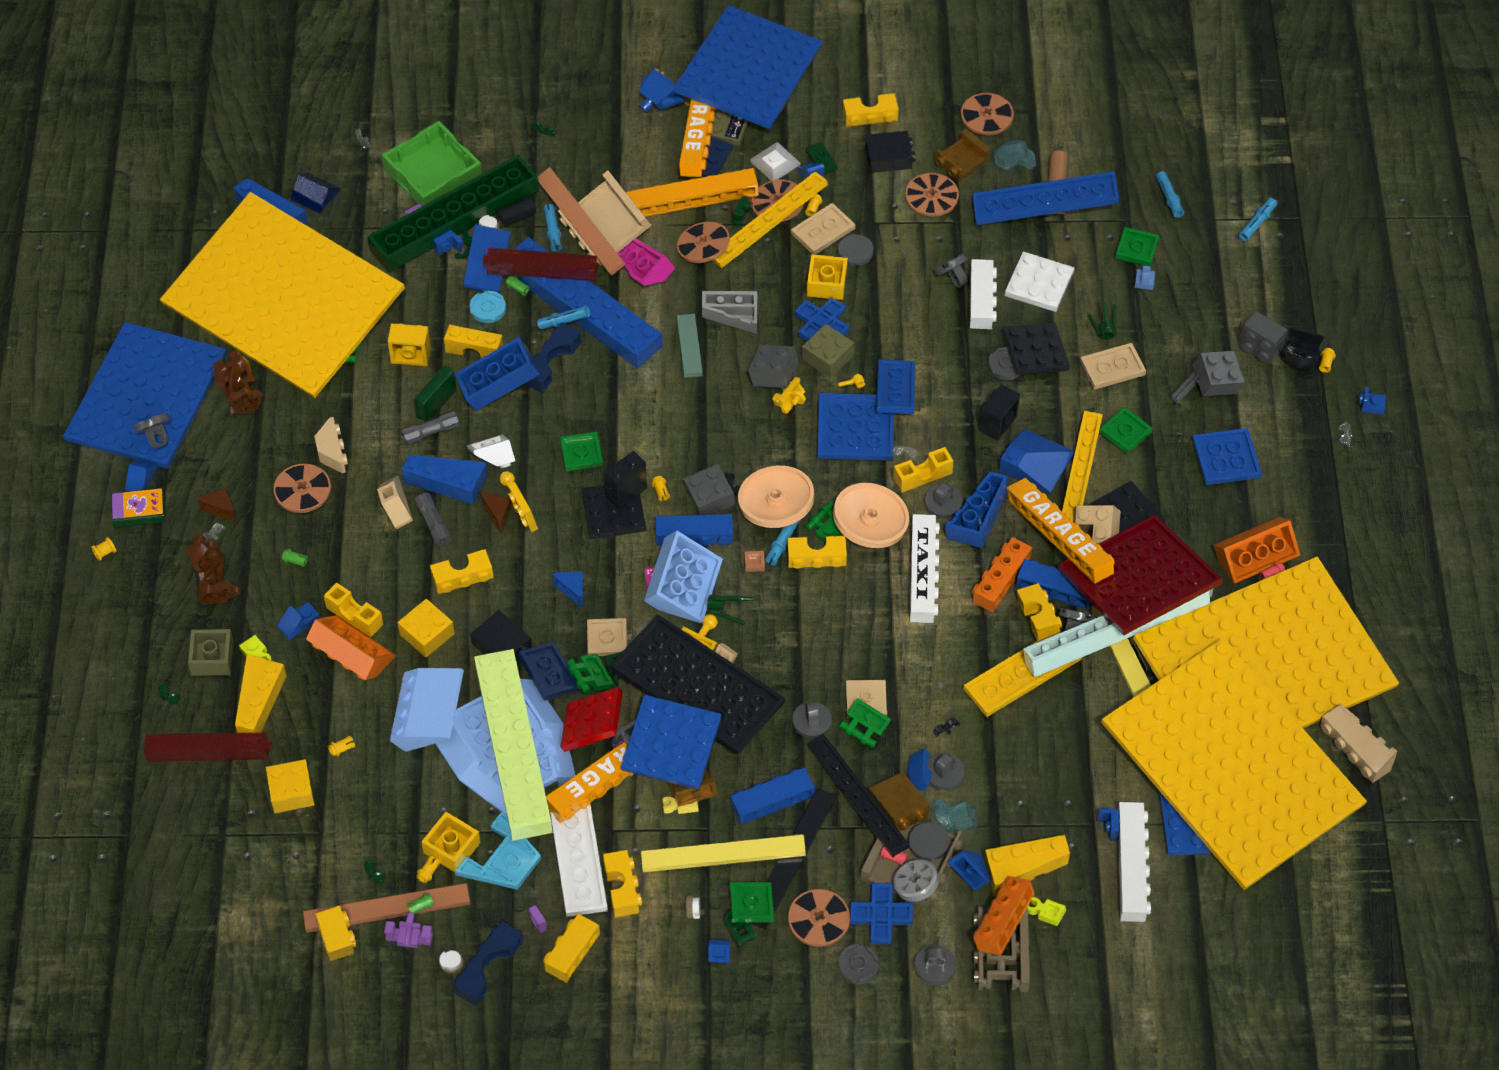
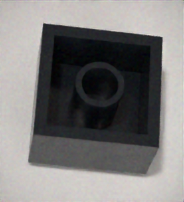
M1003 384L997 390L994 389L990 399L980 407L979 431L999 441L1018 416L1021 394Z

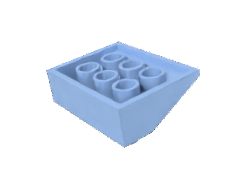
M679 531L673 532L663 540L644 602L659 611L702 623L707 611L708 597L712 595L723 559Z
M417 668L404 672L390 742L407 752L449 740L464 670L461 668Z

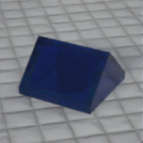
M298 174L291 195V201L321 214L340 191V187L312 174Z

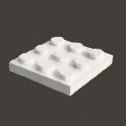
M1023 252L1006 288L1005 296L1057 312L1074 273V267Z

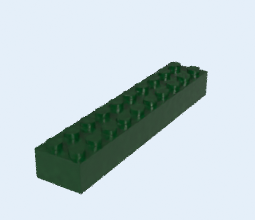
M517 155L368 235L369 250L389 273L433 249V239L449 230L459 235L475 226V224H479V220L483 216L489 215V217H492L496 214L497 210L538 192V176Z

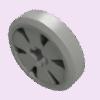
M916 859L903 864L894 875L893 884L897 894L902 899L916 902L924 900L933 894L939 884V875L931 862Z

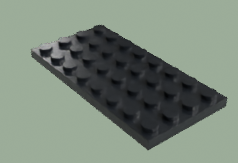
M659 614L610 665L611 671L651 697L721 714L722 718L715 740L737 755L741 753L780 709L786 699Z

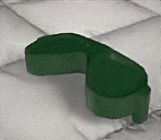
M538 120L533 124L535 130L544 135L552 136L556 133V130L554 131V128L551 126L548 127L546 125L543 128Z
M168 684L157 685L158 693L171 704L178 703L180 694H168Z
M373 860L364 861V870L376 883H383L386 874L384 872H374L375 862Z

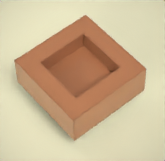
M764 551L744 552L746 572L765 571Z

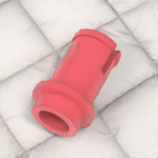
M1275 562L1273 566L1259 573L1260 578L1264 580L1284 571L1285 567L1281 562Z
M883 847L880 856L884 860L889 859L903 865L908 854L901 852L892 858L886 848Z

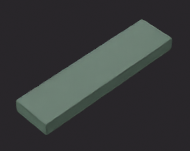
M695 314L677 315L684 378L703 376Z

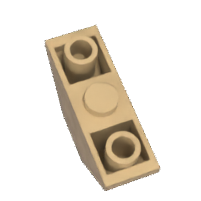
M330 417L314 436L319 460L321 463L341 473H345L344 465H347L348 462L346 453L342 454L341 452L344 449L342 438L338 439V435L341 434L339 423L335 424L334 418Z
M395 476L380 484L377 491L381 503L394 527L398 529L412 522L413 518L399 477Z

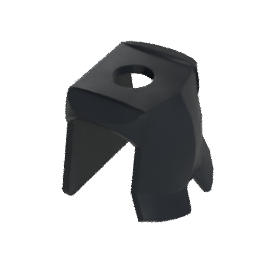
M1290 328V341L1282 350L1283 362L1296 369L1313 370L1317 368L1321 360L1319 346L1324 340V336Z

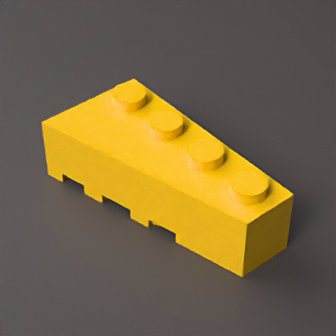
M247 654L235 722L238 737L257 742L287 677L284 664Z
M1065 835L985 850L984 863L991 878L990 885L993 896L998 895L1001 885L1008 876L1031 881L1038 875L1047 874L1067 865L1070 851Z

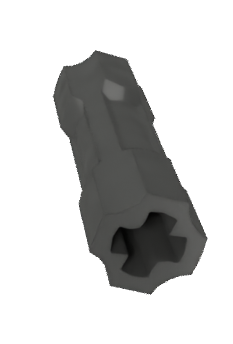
M454 410L424 423L401 429V434L405 444L408 445L431 434L458 427L459 421Z
M430 493L418 495L415 498V504L420 514L423 515L436 546L448 545L452 541L451 535L437 512Z

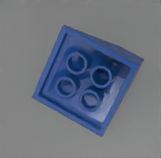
M1024 429L1003 454L999 472L1019 481L1026 478L1031 483H1034L1037 489L1051 494L1073 458L1075 451Z

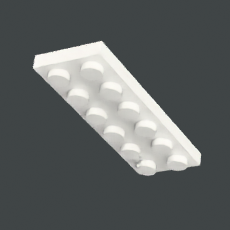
M591 805L585 809H580L571 819H564L561 824L550 812L566 917L607 911Z

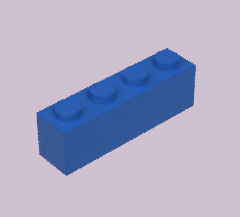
M732 514L655 516L656 546H662L664 538L675 531H679L702 546L733 544Z
M1024 559L1017 577V588L1021 589L1039 583L1042 590H1046L1048 598L1090 611L1092 603L1059 569L1040 564L1034 560Z
M805 768L795 769L782 777L777 776L766 783H758L745 791H737L731 796V807L739 824L742 825L813 798L815 787Z

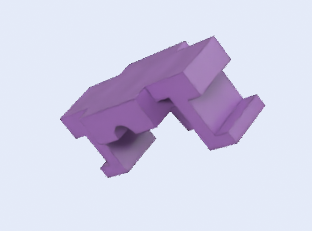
M408 913L407 921H400V929H396L395 922L386 921L384 934H386V941L397 942V946L418 948L419 944L431 946L433 932H431L432 926L423 925V929H421L420 923L413 922L414 913Z

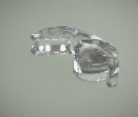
M357 129L355 132L359 143L364 149L370 148L371 145H369L368 137L362 138L361 130Z
M1344 422L1339 426V429L1345 432L1339 439V442L1350 446L1353 436L1351 434V426L1349 423Z
M895 446L893 448V455L895 457H899L903 452H907L910 459H915L917 454H919L915 448Z
M215 523L210 532L203 533L202 536L206 537V543L211 538L217 540L216 534L222 529L224 530L225 527Z

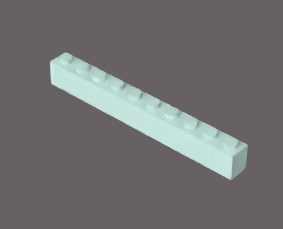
M1209 591L1124 636L1102 615L1024 648L1026 666L1034 677L1170 619L1210 604Z

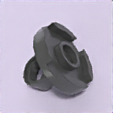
M966 252L958 255L957 258L950 259L936 267L934 271L937 276L947 272L953 284L960 288L968 282L967 276L960 264L969 258Z
M167 413L151 417L147 421L143 420L133 425L135 434L145 432L148 442L153 448H160L166 445L168 441L163 425L171 421ZM155 435L161 438V444L156 442Z
M948 483L935 485L926 493L925 509L930 515H936L937 519L939 517L951 519L955 517L958 509L961 510L963 500L961 493Z
M1060 608L1059 616L1068 617L1065 631L1098 618L1097 616Z
M803 703L793 713L792 726L795 732L803 735L805 739L814 740L823 734L825 735L831 728L832 715L829 709L821 703Z
M939 753L928 760L927 768L932 772L929 785L938 791L941 789L952 791L961 785L965 769L958 757L949 753Z
M926 946L916 955L914 963L915 973L927 985H944L955 974V957L944 946Z

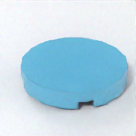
M488 290L484 291V293L476 294L471 299L469 305L473 318L482 323L496 322L506 312V303L503 296L495 291Z

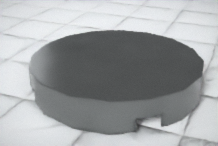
M848 235L839 242L838 256L848 258L847 265L849 266L865 265L873 257V244L863 235Z
M1007 347L998 348L989 356L988 367L993 376L1002 380H1014L1020 377L1021 374L1016 375Z
M926 822L914 827L910 832L908 843L915 857L930 862L934 861V859L942 858L947 853L950 840L948 833L942 826Z
M852 944L841 951L838 958V970L846 981L853 984H864L870 982L876 976L879 970V958L870 946Z

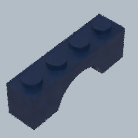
M563 322L558 328H555L551 338L544 342L541 351L533 357L540 375L524 383V385L543 394L553 381L552 370L548 366L549 362L559 355H572L582 342L581 331Z
M501 921L498 927L495 926L491 930L489 939L486 943L483 942L479 946L477 955L474 959L471 958L468 961L465 971L462 975L459 974L454 981L455 994L474 1006H477L488 991L487 981L483 977V971L487 964L501 957L512 958L523 944L522 933Z

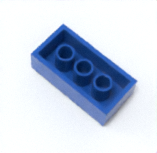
M520 337L455 373L466 401L475 411L540 375L528 347Z

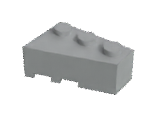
M702 291V318L757 334V291Z

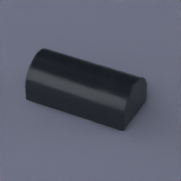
M528 196L497 210L496 215L504 227H507L536 214V207L533 200Z

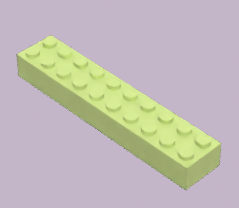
M514 649L475 656V667L512 841L553 833Z

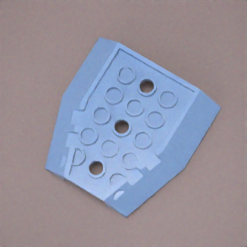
M520 679L543 786L545 788L555 782L560 787L576 776L570 750L564 752L560 747L564 724L548 700H543L533 681L530 679ZM481 696L456 709L450 739L435 743V745L460 782L500 812L503 811L506 814Z

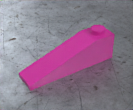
M636 238L617 253L626 264L625 268L630 276L644 286L664 282L675 269L665 255Z

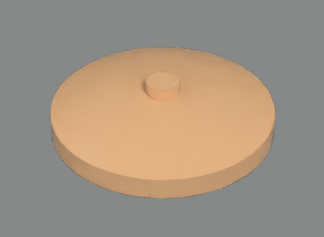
M770 466L754 472L744 480L738 492L739 507L744 517L758 526L767 528H780L798 522L811 510L815 498L810 478L802 471L789 466Z
M858 483L851 485L841 491L834 504L833 518L836 526L845 537L861 546L869 548L891 546L901 540L909 525V512L903 500L892 490L878 484Z

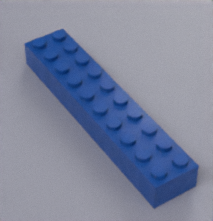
M528 237L503 258L504 270L508 275L517 276L520 281L530 286V291L560 313L587 306L590 310V316L573 322L637 369L662 348L661 332Z

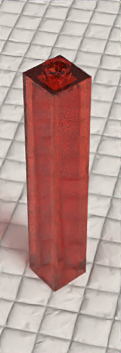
M488 248L487 255L483 256V266H486L488 274L596 281L598 262L596 255Z
M266 733L146 734L144 754L147 762L267 760L272 744L271 740H268Z

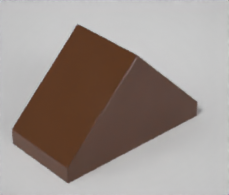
M226 488L199 497L198 503L201 511L233 522L236 521L234 508Z
M488 493L481 494L483 507L499 532H502L511 511L510 498Z

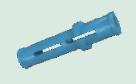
M1161 171L1156 175V179L1166 197V204L1171 208L1173 216L1180 218L1185 213L1180 204V198L1176 195L1167 173Z
M1268 198L1264 205L1256 210L1254 217L1239 233V237L1243 241H1248L1262 222L1270 217L1271 211L1277 206V202L1273 198Z
M549 204L550 210H548L547 205H545L543 209L548 229L547 238L550 240L551 251L557 252L556 246L558 251H560L562 245L555 206Z
M583 306L563 313H552L551 316L538 319L537 324L541 330L549 327H559L562 322L567 323L589 317L590 310L587 306Z
M800 520L782 528L776 541H773L771 544V550L765 558L768 564L772 558L773 561L770 565L775 566L780 555L786 550L788 538L791 537Z

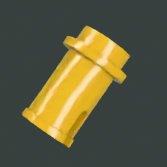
M818 194L808 200L809 203L805 213L809 217L816 214L819 205L822 204V198Z
M1325 348L1321 352L1322 359L1319 370L1327 373L1331 371L1332 361L1335 359L1336 354L1333 349Z
M662 476L654 477L651 485L656 490L658 500L662 501L663 497V500L666 501L670 498V494L665 485L666 479Z
M350 735L336 743L331 742L328 749L332 757H339L340 753L355 747L354 742L346 745V743L353 741Z
M429 856L422 869L417 871V878L423 883L431 881L432 874L440 865V861L437 858L434 862L432 861L434 859L433 856Z

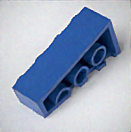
M248 178L233 187L236 201L239 204L251 192L301 223L308 224L306 210Z
M409 455L402 468L404 483L474 504L488 476L487 462Z
M991 471L976 488L975 493L968 497L966 504L961 510L958 509L955 517L945 525L947 539L983 549L1007 496L1008 476Z

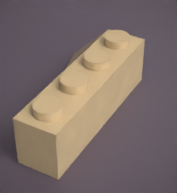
M1341 704L1323 716L1320 724L1322 731L1332 738L1337 748L1343 750L1349 761L1360 769L1365 778H1368L1373 783L1391 771L1398 751L1393 747L1391 749L1386 747V741L1381 737H1374L1372 729L1367 725L1361 726L1359 719Z

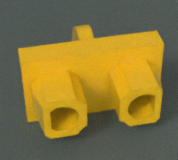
M795 377L787 388H782V394L776 393L772 398L774 404L781 407L782 412L788 414L797 403L803 404L806 398L803 395L805 390L800 385V378Z

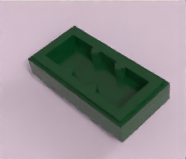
M822 142L806 147V153L812 162L824 164V175L837 170V164Z

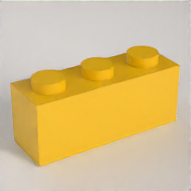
M577 914L575 919H571L567 924L566 932L557 938L552 952L549 951L544 958L545 971L567 983L600 935L599 925L580 914Z

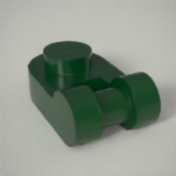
M743 195L735 207L732 219L733 226H742L746 211L749 212L753 205L750 197Z
M731 910L724 916L725 927L738 948L744 946V943L749 940L757 939V935L749 922H732ZM744 929L746 933L740 935L738 931Z

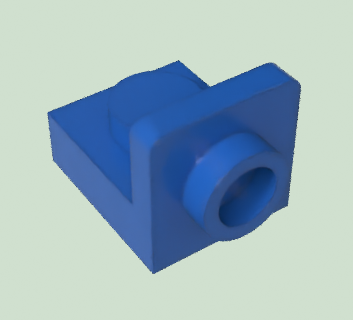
M452 230L433 239L434 251L438 255L449 251L452 247L458 253L462 252L463 241Z
M1365 387L1364 393H1360L1359 404H1362L1361 412L1384 415L1386 395L1369 393V387Z
M1112 808L1099 809L1097 822H1106V833H1110V841H1118L1119 810Z

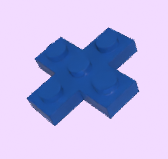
M832 297L821 308L805 300L795 310V316L806 322L799 330L798 336L808 341L825 324L845 336L850 331V326L838 320V318L846 311V306Z
M872 883V902H851L850 922L853 925H871V944H892V925H913V903H893V884Z

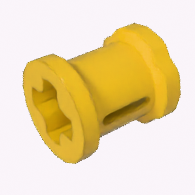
M109 537L105 538V541L97 546H91L92 552L98 561H101L104 556L111 552H117Z

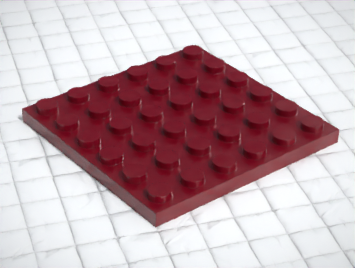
M1156 515L1099 543L1102 549L1113 557L1115 562L1114 574L1094 583L1069 559L1058 564L1059 571L1123 636L1222 584V578Z

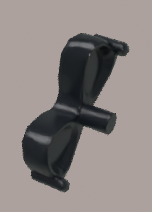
M726 472L725 478L734 495L737 496L741 486L733 485L735 475Z
M952 718L946 724L938 725L934 734L938 737V735L946 731L949 735L951 734L949 729L957 725L960 726V723L956 718Z

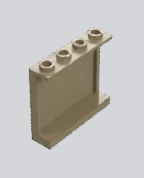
M923 822L915 823L906 830L900 831L907 842H909L910 832L914 827ZM961 831L958 832L957 836L948 833L950 842L947 853L940 859L930 861L938 872L939 884L933 894L924 900L916 901V903L929 908L931 901H936L939 894L937 889L940 884L943 885L947 878V868H952L948 861L953 858L956 851H960L963 845ZM878 838L861 870V880L870 884H893L894 875L902 865L889 859L884 860L880 856L884 846ZM910 847L903 851L908 854L905 863L918 859L913 855ZM893 884V893L898 895Z

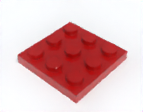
M619 687L567 703L560 746L564 752L616 736L623 693Z

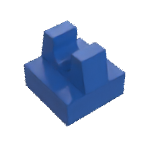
M709 939L708 962L729 963L730 941Z

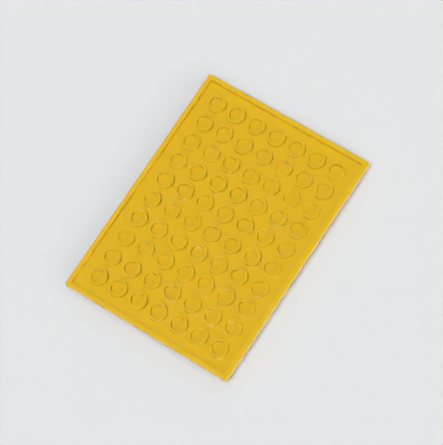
M250 192L160 298V301L313 398H316L404 290L405 286L403 283Z
M1318 557L1135 634L1133 637L1158 680H1161L1224 638L1302 728L1321 721L1325 714L1341 704L1348 709L1391 690L1399 684Z
M1224 638L1108 714L1101 721L1243 890L1256 883L1360 809L1367 802Z

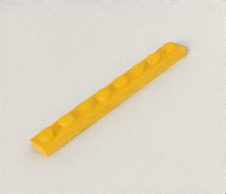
M817 172L812 173L733 235L725 252L711 261L720 268L726 266L828 185L827 180Z
M1084 411L1062 509V512L1066 513L1074 523L1076 521L1077 506H1083L1103 415Z

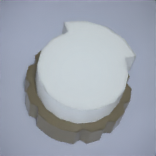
M485 215L479 220V225L500 229L499 223L494 217Z
M693 895L686 897L687 918L700 919V898H694Z
M456 951L443 952L440 956V965L445 973L456 975L463 969V958Z

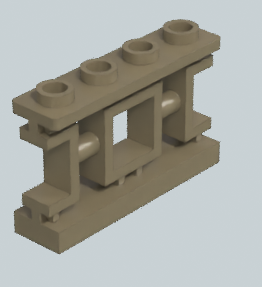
M978 907L977 914H973V926H977V929L980 927L982 918L990 908L982 910V907ZM1028 907L1018 923L1019 941H1016V933H1013L1009 940L1011 942V956L991 955L990 953L978 951V948L977 951H974V964H978V970H974V983H978V990H982L983 987L991 989V980H1011L1012 990L1020 988V992H1028L1030 984ZM973 934V945H976ZM983 956H986V964L997 965V971L987 970L986 979H983ZM1016 957H1019V979H1017L1016 971H1005V965L1016 964Z

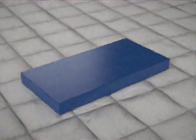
M475 224L463 287L499 293L504 269L503 258L507 253L510 231Z
M878 359L876 412L914 414L915 361Z

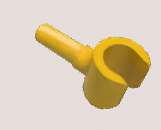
M856 374L852 379L839 382L838 385L842 387L855 384L857 388H862L865 386V380L862 375Z

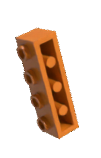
M1013 537L1009 543L1005 542L999 557L996 556L993 559L990 570L984 572L981 583H977L972 590V594H974L973 603L993 613L1017 579L1024 559H1031L1033 547Z
M1012 876L1006 878L1000 887L998 895L993 899L989 911L984 915L980 927L974 933V941L978 951L1001 956L1035 894L1030 880Z

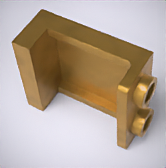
M965 129L961 132L960 140L943 152L940 149L935 151V162L939 167L947 171L951 177L960 182L990 160L991 149L968 129Z
M705 770L699 790L667 782L678 807L717 796L715 780L713 776H709L707 770Z
M904 772L869 788V793L899 831L906 830L915 823L923 822L929 816V803Z

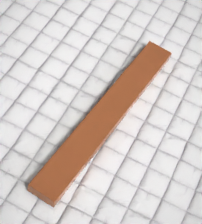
M549 167L538 176L539 183L611 276L625 266L624 261L554 171Z
M467 883L337 906H340L341 911L346 910L349 925L407 916L408 913H411L407 903L422 897L424 893L425 895L428 893L431 895L434 905L431 906L432 908L428 907L416 914L470 905ZM337 906L303 911L306 933L320 931L316 913Z

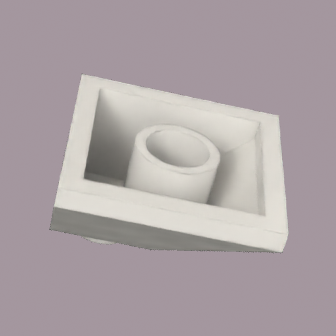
M778 142L750 159V162L771 181L778 180L800 165V162Z
M504 435L467 445L468 450L474 455L497 467H508L511 465V462L515 461L510 441Z

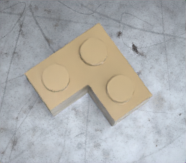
M1077 506L1075 523L1083 530H1093L1092 540L1099 544L1119 533L1121 511L1114 506Z

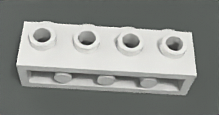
M971 259L970 328L992 329V323L996 322V311H993V307H996L997 297L993 296V293H996L997 282H993V278H996L997 268L993 267V260Z

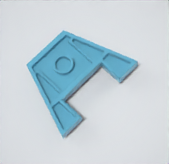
M502 811L492 823L491 830L505 837L503 842L484 866L466 857L456 869L455 875L518 890L541 860V855L526 838L512 841L507 815Z

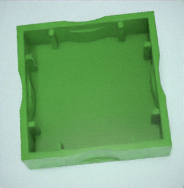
M440 121L419 132L412 139L382 154L384 170L421 206L482 174L481 162L467 148L458 143L454 135Z

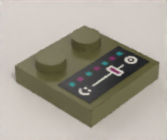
M716 109L715 121L711 122L713 123V132L709 135L727 143L740 146L749 121Z

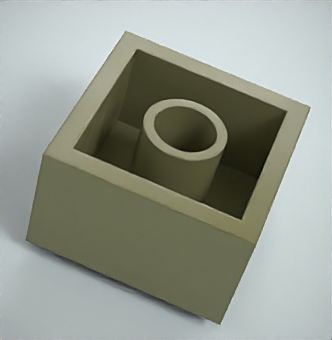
M827 324L802 346V360L830 379L854 356V342Z
M231 629L191 630L188 658L191 676L231 675L234 645Z

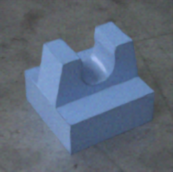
M1143 266V270L1137 269L1135 288L1153 290L1155 271H1150V266Z

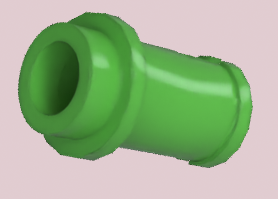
M511 275L506 281L509 289L513 288L522 296H525L529 291L530 286L520 281L517 276Z
M285 549L282 560L286 564L290 562L305 567L308 555L293 552L292 549Z
M424 893L422 897L407 903L410 912L414 914L428 907L432 908L431 906L434 905L429 893L426 895Z

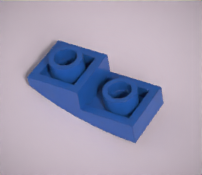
M926 749L911 755L909 759V780L918 791L925 790L929 786L932 774L927 768L930 753Z

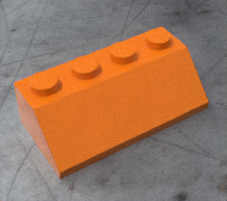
M1282 517L1214 544L1218 562L1233 584L1270 568L1275 562L1284 563L1300 556L1291 521Z
M337 615L315 619L306 638L307 641L312 643L314 648L324 651L329 658L337 660L342 664V667L352 670L362 680L376 678L396 656Z

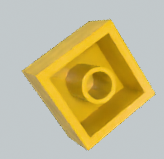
M811 254L807 296L827 299L832 297L837 300H843L848 258Z
M391 324L388 347L392 364L428 366L431 351L428 326Z
M425 599L397 622L399 634L425 658L455 634L453 621L428 599Z
M306 759L266 767L274 813L314 806Z
M445 812L422 840L423 853L427 856H433L434 860L437 858L440 864L455 872L466 857L469 858L481 843L479 831Z
M340 906L316 913L317 924L329 960L333 961L354 954L353 947L356 946L353 931H348L347 929L350 925L346 910L341 911Z

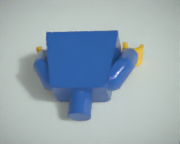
M654 68L650 74L642 78L640 93L645 100L640 104V108L646 113L653 106L659 111H663L678 104L690 105L691 99L675 93V84L664 76V72L660 73L659 69Z

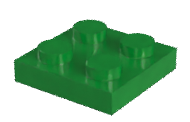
M1124 227L1115 259L1151 267L1160 235Z
M1124 407L1100 428L1099 433L1126 454H1129L1152 433L1153 428Z
M597 432L560 437L566 472L603 466Z
M730 882L732 922L774 921L771 882Z

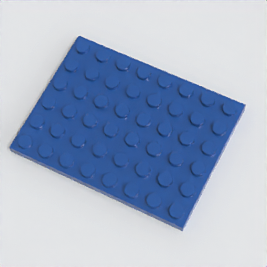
M728 5L676 83L674 92L771 129L821 48L823 41Z
M124 322L63 435L64 440L137 461L142 460L157 464L159 467L168 469L214 380L212 372L215 371L213 363L218 360L224 361L227 350ZM167 413L171 421L163 425L168 437L166 445L160 448H153L149 444L145 432L135 434L133 425L143 420L147 421L151 417ZM155 435L156 442L161 444V438Z

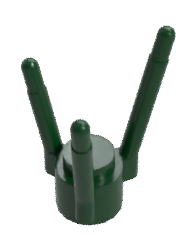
M1102 296L1105 321L1101 322L1098 327L1091 314H1088V318L1096 330L1097 336H1101L1104 340H1109L1117 334L1116 304H1114L1111 323L1108 318L1105 297Z
M709 595L707 609L712 610V615L721 616L735 623L745 625L744 621L722 613L720 610H724L725 601H755V597Z

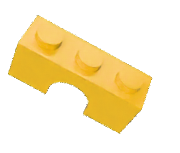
M895 93L877 95V105L874 107L864 106L860 98L843 99V115L846 127L898 121L899 109Z
M454 325L448 326L444 337L445 351L458 355H464L465 350L471 348L478 351L481 358L504 346L503 336L500 334Z
M946 447L928 453V458L920 465L914 466L912 460L895 465L893 480L900 492L903 493L951 475L953 472V459Z
M845 536L826 537V545L820 550L810 548L807 544V537L788 538L789 568L846 566Z
M486 549L467 554L468 566L462 570L453 569L450 566L449 560L430 565L431 576L437 593H448L454 589L468 587L471 584L485 582L493 578L492 565Z
M335 583L324 595L325 605L328 610L367 636L372 637L383 625L382 613L367 602L360 606L353 599L352 593L338 583Z
M1039 583L1018 589V604L1024 616L1036 614L1030 616L1031 630L1037 642L1059 634L1062 623L1060 617L1055 616L1053 604L1048 602L1046 590H1042Z
M627 850L603 854L607 881L618 880L623 883L622 887L610 890L614 917L638 914L639 905H642L640 893H636L635 887H638L637 876L632 875L631 869H635L633 857L628 856Z

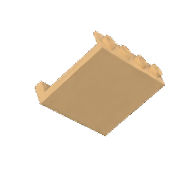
M606 171L603 174L606 180L579 201L578 204L618 253L647 230L651 224L611 173ZM559 209L558 212L562 216L560 218L561 222L565 227L570 226L569 232L575 239L577 237L580 239L578 244L584 251L586 249L589 251L587 255L592 262L597 261L602 266L603 264Z

